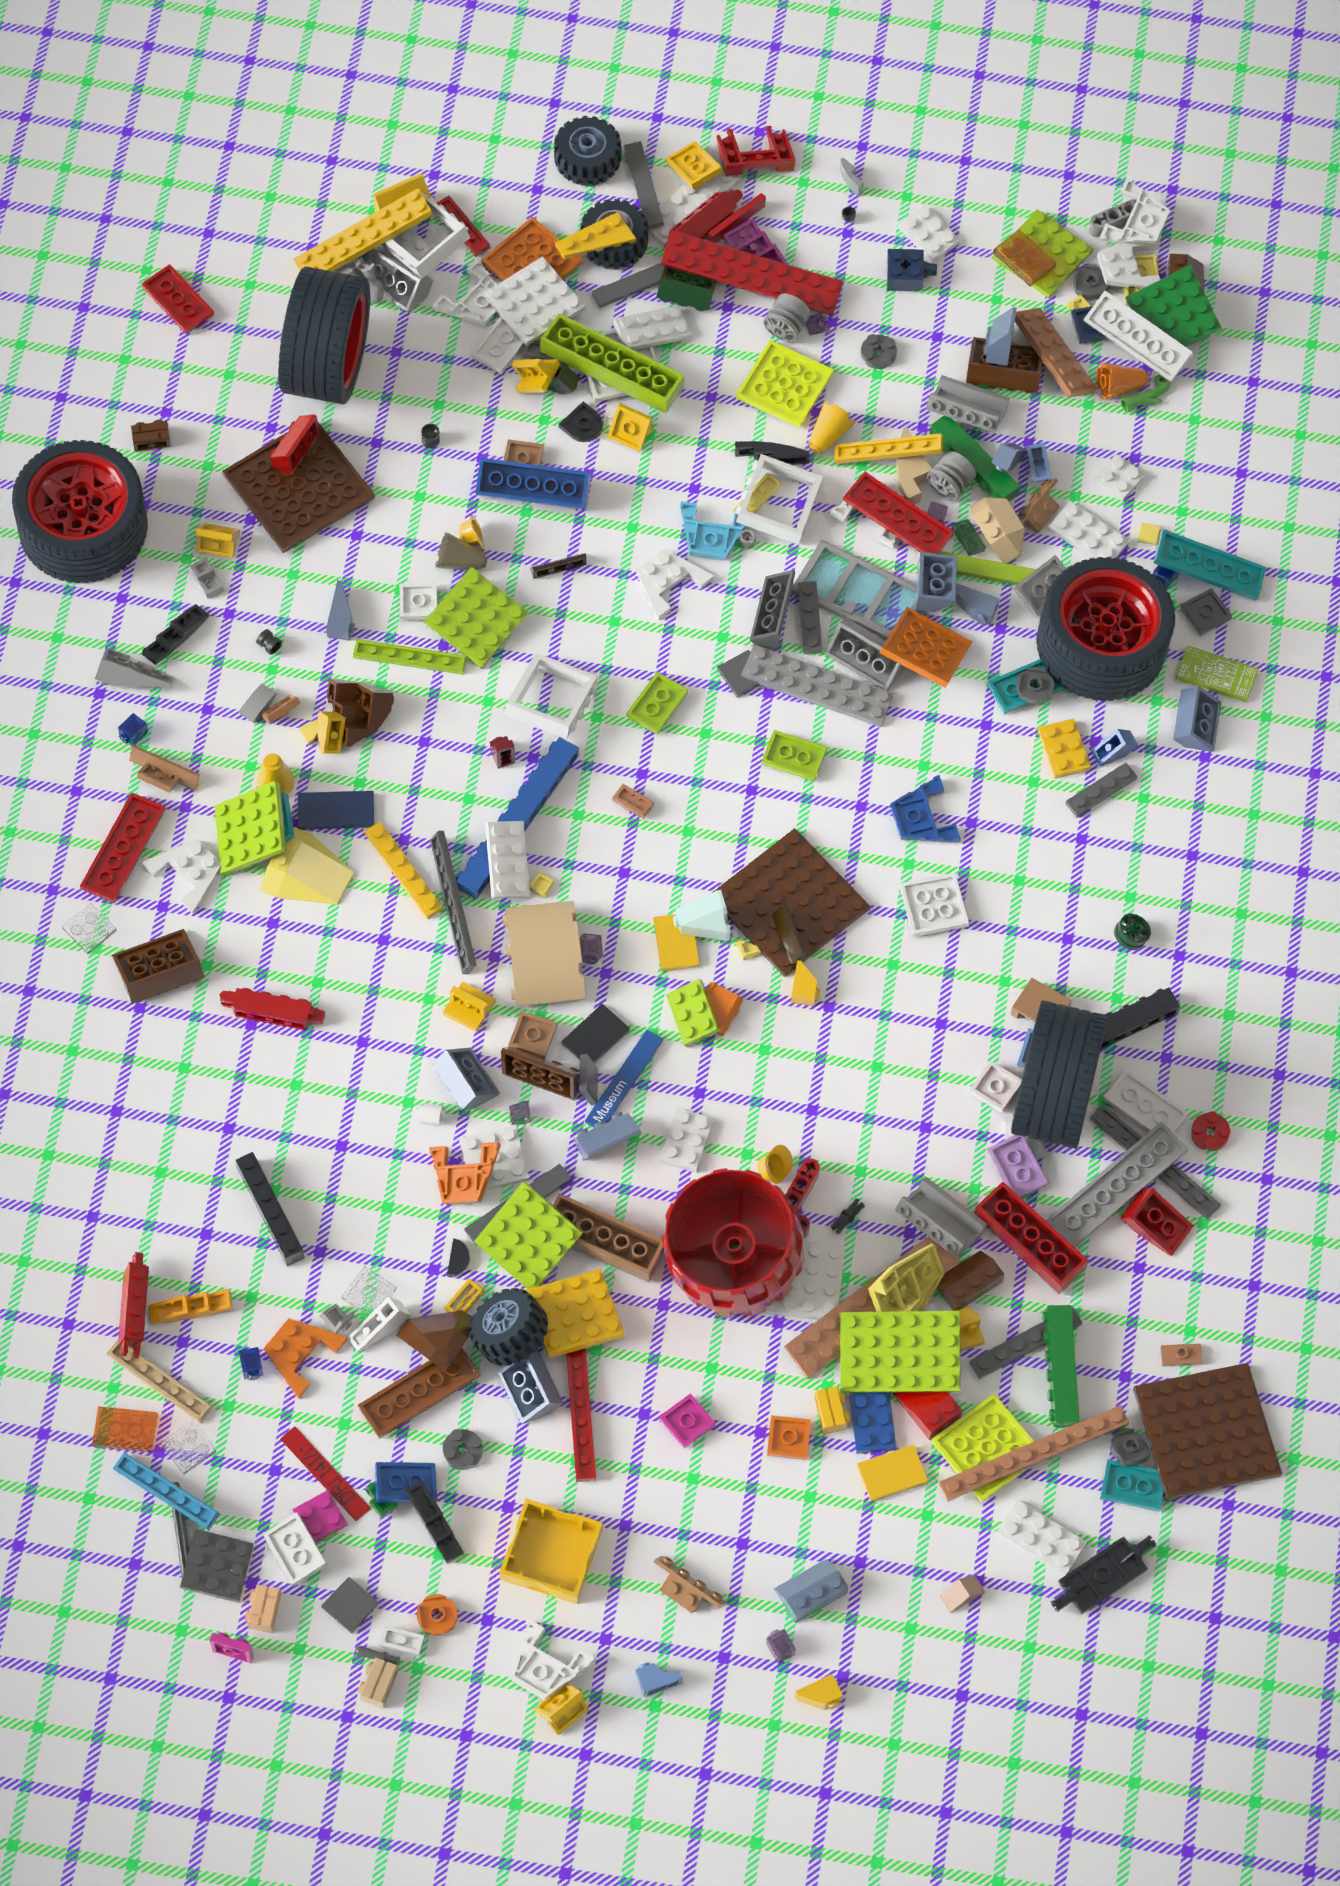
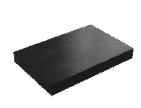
M601 1004L561 1042L579 1060L581 1054H588L595 1064L630 1031V1028L604 1004Z

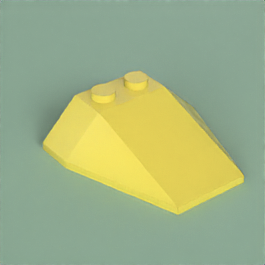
M296 827L293 828L294 838L285 843L286 852L272 857L267 866L260 890L280 899L338 905L355 874L354 871L312 834Z
M931 1243L890 1266L868 1288L876 1312L924 1310L945 1274L934 1244Z

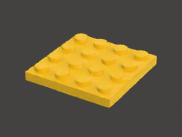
M601 1269L526 1289L547 1314L548 1331L547 1335H544L543 1344L548 1358L625 1337V1332Z

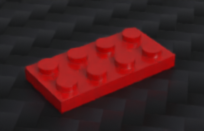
M170 264L141 283L142 288L185 334H188L214 316V310Z

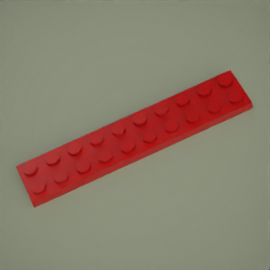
M674 230L670 232L661 261L662 266L769 298L777 299L780 294H790L802 300L810 310L829 316L834 315L844 282Z

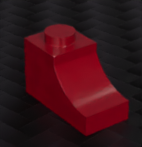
M508 736L496 737L489 741L490 751L497 769L515 763V746L513 741L508 739Z

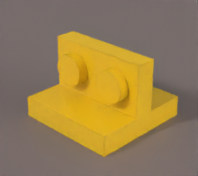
M557 359L514 360L511 366L521 376L515 389L519 393L546 392L560 366V362Z
M620 403L617 405L607 437L640 452L646 437L653 432L655 426L651 424L653 418Z
M204 523L196 528L195 535L198 536L196 551L233 558L236 539L240 536V529Z
M462 981L458 988L453 986L451 989V1000L444 1009L443 1015L477 1032L496 1002V998Z
M971 1306L957 1310L960 1311L961 1351L985 1344L980 1330L981 1320L979 1314H974Z
M567 1684L547 1701L543 1700L534 1710L547 1721L554 1733L559 1736L587 1712L589 1708L583 1701L585 1697L582 1692Z

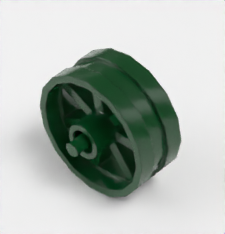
M1132 913L1124 915L1114 928L1116 940L1123 947L1130 950L1140 949L1151 935V928L1148 922L1143 917Z

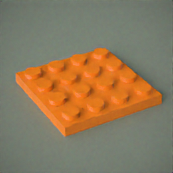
M532 216L482 258L481 262L500 280L504 281L543 256L561 279L564 280L583 264V259L578 256L564 260L555 245V242L560 239Z
M906 607L879 653L946 688L973 641Z

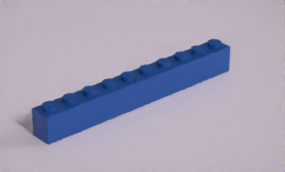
M561 737L556 742L553 741L547 755L541 757L537 769L531 771L527 783L521 785L517 797L511 799L507 811L499 816L497 822L524 821V831H526L578 758L579 747ZM487 839L479 844L475 856L469 858L465 870L460 871L456 877L458 890L476 900L490 882Z

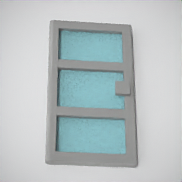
M824 540L819 542L793 584L791 591L792 594L799 597L798 582L817 581L819 607L843 619L848 618L886 640L906 607L919 612V610H915L916 585Z

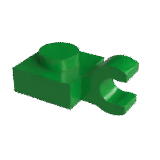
M371 1482L366 1486V1493L373 1498L369 1504L381 1519L398 1507L397 1503H376L375 1484Z

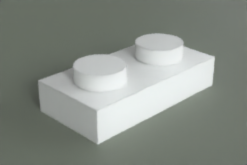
M385 1626L379 1645L382 1648L419 1657L425 1636Z

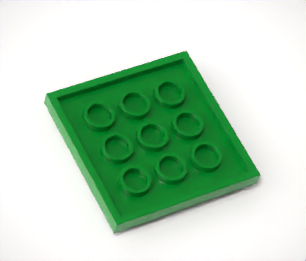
M1191 265L1125 297L1133 311L1185 347L1222 330Z

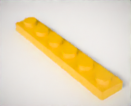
M941 433L835 445L834 461L836 464L942 453L943 436Z
M378 822L365 830L366 837L425 918L429 919L443 910L442 905L383 824Z

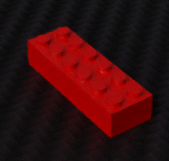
M1003 1181L975 1207L974 1214L988 1224L986 1227L1058 1294H1061L1087 1269L1089 1260Z

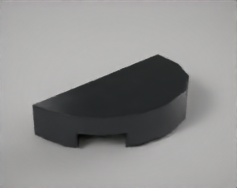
M453 1238L447 1277H455L457 1274L462 1273L467 1269L470 1262L467 1246L461 1240Z

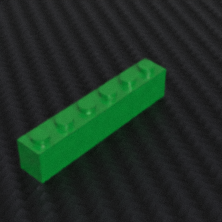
M943 415L930 425L929 435L942 433L943 451L945 453L948 451L957 452L972 464L976 471L974 480L991 498L1007 499L1010 502L1019 495L1020 485L1006 471L1004 473L995 469L996 465L991 463L993 458L952 418Z
M1048 1305L1045 1312H1042V1323L1046 1324L1043 1340L1044 1343H1047L1045 1362L1049 1364V1370H1046V1380L1050 1382V1390L1047 1392L1048 1402H1051L1052 1409H1049V1421H1053V1427H1070L1080 1422L1071 1305Z

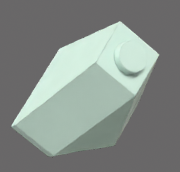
M721 890L676 909V916L673 917L675 927H679L680 934L724 941L730 940L729 923L726 924L728 922L727 909Z

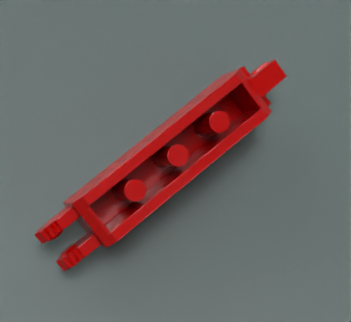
M736 189L729 192L714 193L671 228L669 235L671 230L703 239L708 235L707 232L710 229L715 228L722 219H727L733 214V210L737 208L736 203L743 198L742 191Z
M236 988L235 992L228 990L222 991L219 994L221 1005L232 1008L234 1015L238 1018L299 1030L307 1029L309 1024L324 1023L325 1011L312 1007V1002L306 999L296 1000L286 995H272L266 991L255 992L249 988Z
M140 1252L133 1254L132 1262H129L124 1270L118 1343L121 1344V1356H126L128 1354V1346H133L134 1358L139 1357L141 1343L144 1340L149 1266L143 1264V1253Z

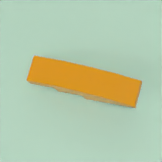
M228 1288L210 1294L203 1292L189 1297L181 1295L149 1305L151 1324L194 1319L233 1309L231 1291Z

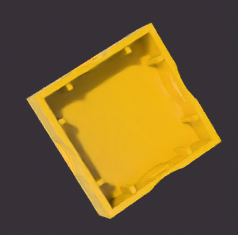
M526 1498L516 1524L515 1536L508 1547L500 1570V1580L577 1604L603 1531V1523L577 1514L565 1513L552 1506Z

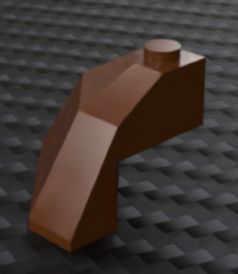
M329 678L327 689L328 703H332V712H337L345 717L342 745L350 747L381 727L391 712L394 703L393 692L368 683Z
M464 1310L410 1318L405 1321L396 1336L446 1371L470 1337L469 1327L470 1323H472V1316Z

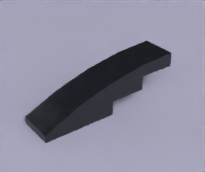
M735 441V457L753 456L755 461L759 460L760 455L763 454L790 465L809 464L810 451L774 442Z
M197 604L193 605L170 622V626L156 636V641L143 649L142 655L154 665L158 664L186 641L205 622L209 614Z
M423 1480L406 1489L405 1492L446 1564L464 1554L463 1549L456 1540L452 1529Z

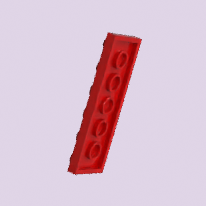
M865 471L843 496V501L919 552L939 554L954 535L953 530Z
M131 792L80 884V889L115 903L162 818L166 807Z

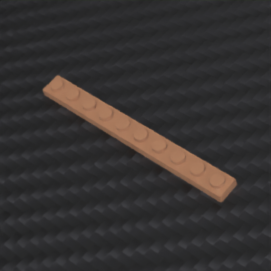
M1121 1405L942 1480L939 1482V1486L947 1502L1128 1426L1129 1420Z

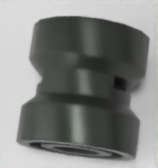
M429 423L424 425L421 430L422 443L427 448H435L440 443V432L437 425Z
M266 629L257 637L256 643L260 647H264L269 655H273L280 649L282 640L274 637L273 633Z

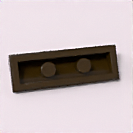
M586 553L532 566L530 570L533 579L587 565Z
M786 903L782 904L773 913L772 917L790 963L796 964L797 960H805L806 952Z

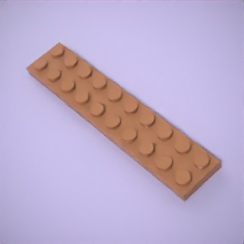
M928 1236L890 1266L931 1243L935 1245L944 1273L961 1262L959 1257H954ZM890 1266L784 1346V1349L807 1379L840 1354V1312H876L868 1288Z

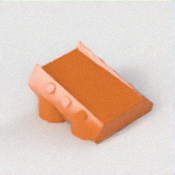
M710 982L706 992L720 1029L717 1033L724 1036L733 1018L740 1012L743 999L716 982Z

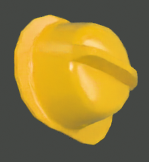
M470 515L469 520L460 525L459 538L472 546L481 545L485 551L479 523L473 515Z
M776 1145L766 1156L759 1160L758 1173L764 1179L774 1184L782 1182L792 1169L793 1160L790 1150L784 1145Z

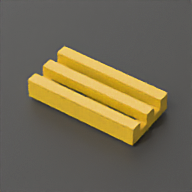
M469 1278L447 1303L444 1310L447 1312L459 1311L472 1294L478 1290L462 1309L468 1312L485 1290ZM470 1285L473 1286L458 1305L452 1309L451 1307Z

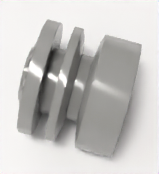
M780 294L774 302L772 309L764 318L763 325L774 337L785 342H793L811 316V311L799 298L790 294Z
M954 451L946 452L939 460V463L933 467V470L927 474L930 486L943 498L953 501L963 493L965 487L969 486L976 477V471L972 464L961 454Z

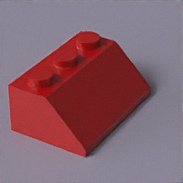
M301 415L296 421L291 423L288 433L282 436L277 449H273L271 452L272 467L290 476L293 474L319 435L317 415Z

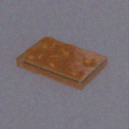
M1020 229L993 249V253L1030 287L1054 269L1057 264Z
M98 1406L92 1446L153 1453L158 1412Z

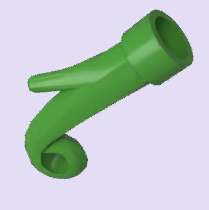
M1158 374L1155 377V383L1159 387L1134 396L1129 395L1122 398L1121 405L1123 410L1128 412L1137 406L1162 403L1161 399L1154 398L1167 392L1171 387V382Z

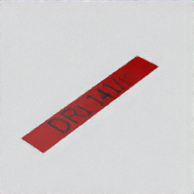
M295 1426L280 1438L355 1521L371 1509Z

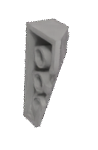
M375 248L369 251L365 263L369 265L373 263L375 265L376 279L380 280L384 286L383 289L389 292L393 298L392 301L406 312H411L428 297L434 282L433 279L427 275L421 279L401 261Z
M107 647L95 676L99 683L114 686L172 688L175 678L157 669H147L144 665L145 663L130 661V656Z

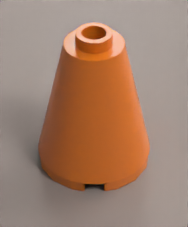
M1101 363V368H1098L1096 373L1097 389H1101L1102 393H1099L1102 399H1110L1144 388L1149 382V375L1144 369L1111 363Z

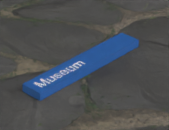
M649 1030L644 1032L585 1119L586 1124L595 1128L594 1124L605 1120L606 1123L609 1122L611 1116L614 1115L662 1044L663 1038Z

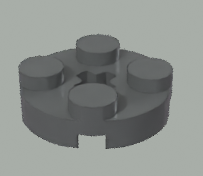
M1093 264L1085 265L1074 274L1073 287L1078 296L1082 295L1088 299H1099L1104 291L1107 292L1109 285L1105 284L1100 266ZM1093 279L1095 284H1089L1087 281Z
M881 334L868 335L861 346V358H863L865 364L874 369H883L890 363H894L897 356L895 340ZM881 349L883 352H880V354H876L875 350Z
M1030 667L1025 672H1021L1017 678L1016 690L1019 698L1023 701L1033 704L1045 703L1053 693L1054 680L1043 668ZM1034 682H1037V685L1040 687L1035 689L1030 685H1033Z
M455 1429L443 1442L444 1458L455 1469L465 1470L475 1466L481 1460L483 1454L481 1439L470 1430ZM465 1445L468 1451H464L463 1454H460L459 1449L457 1448L459 1446Z
M1135 1429L1118 1431L1111 1443L1113 1456L1125 1467L1140 1465L1148 1461L1152 1445L1148 1436L1142 1432L1140 1434L1134 1432ZM1128 1445H1130L1131 1447H1135V1448H1134V1449H1129V1448H1128Z

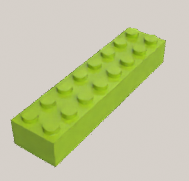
M560 313L557 314L540 338L541 352L664 413H667L684 388L685 375Z

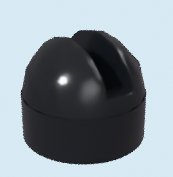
M845 207L842 209L843 220L848 223L853 222L856 218L855 208Z

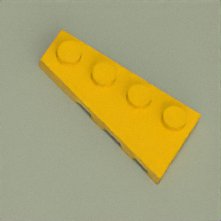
M617 212L555 242V245L565 260L586 255L587 252L594 250L598 252L614 246V248L619 247L627 242L630 244L635 243L636 238Z

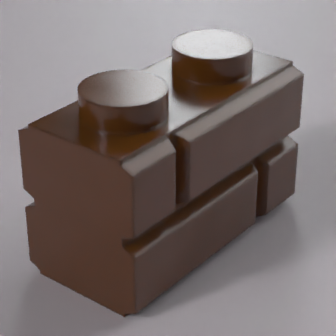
M155 420L153 423L145 424L144 422H138L135 425H131L135 452L171 447L167 421Z

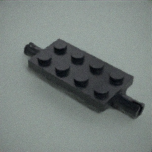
M1148 1535L1135 1545L1130 1544L1123 1536L1059 1579L1058 1583L1065 1593L1050 1601L1052 1607H1056L1055 1611L1059 1612L1070 1603H1073L1083 1615L1148 1570L1142 1557L1144 1553L1156 1546L1155 1541H1151L1152 1537Z

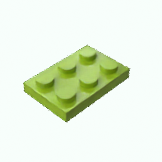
M656 672L627 711L626 717L658 735L688 694V689Z
M774 730L761 765L815 782L826 754L827 746Z
M699 978L666 994L684 1046L688 1047L720 1031L703 980Z

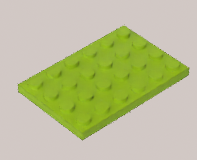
M960 1311L840 1312V1392H961Z

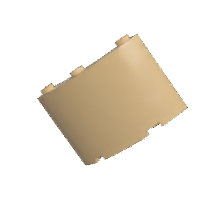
M574 901L505 908L506 914L502 915L503 926H507L510 946H506L507 957H511L514 988H511L512 1000H516V1005L524 1006L586 999L584 974L582 967H579L578 964L582 963Z

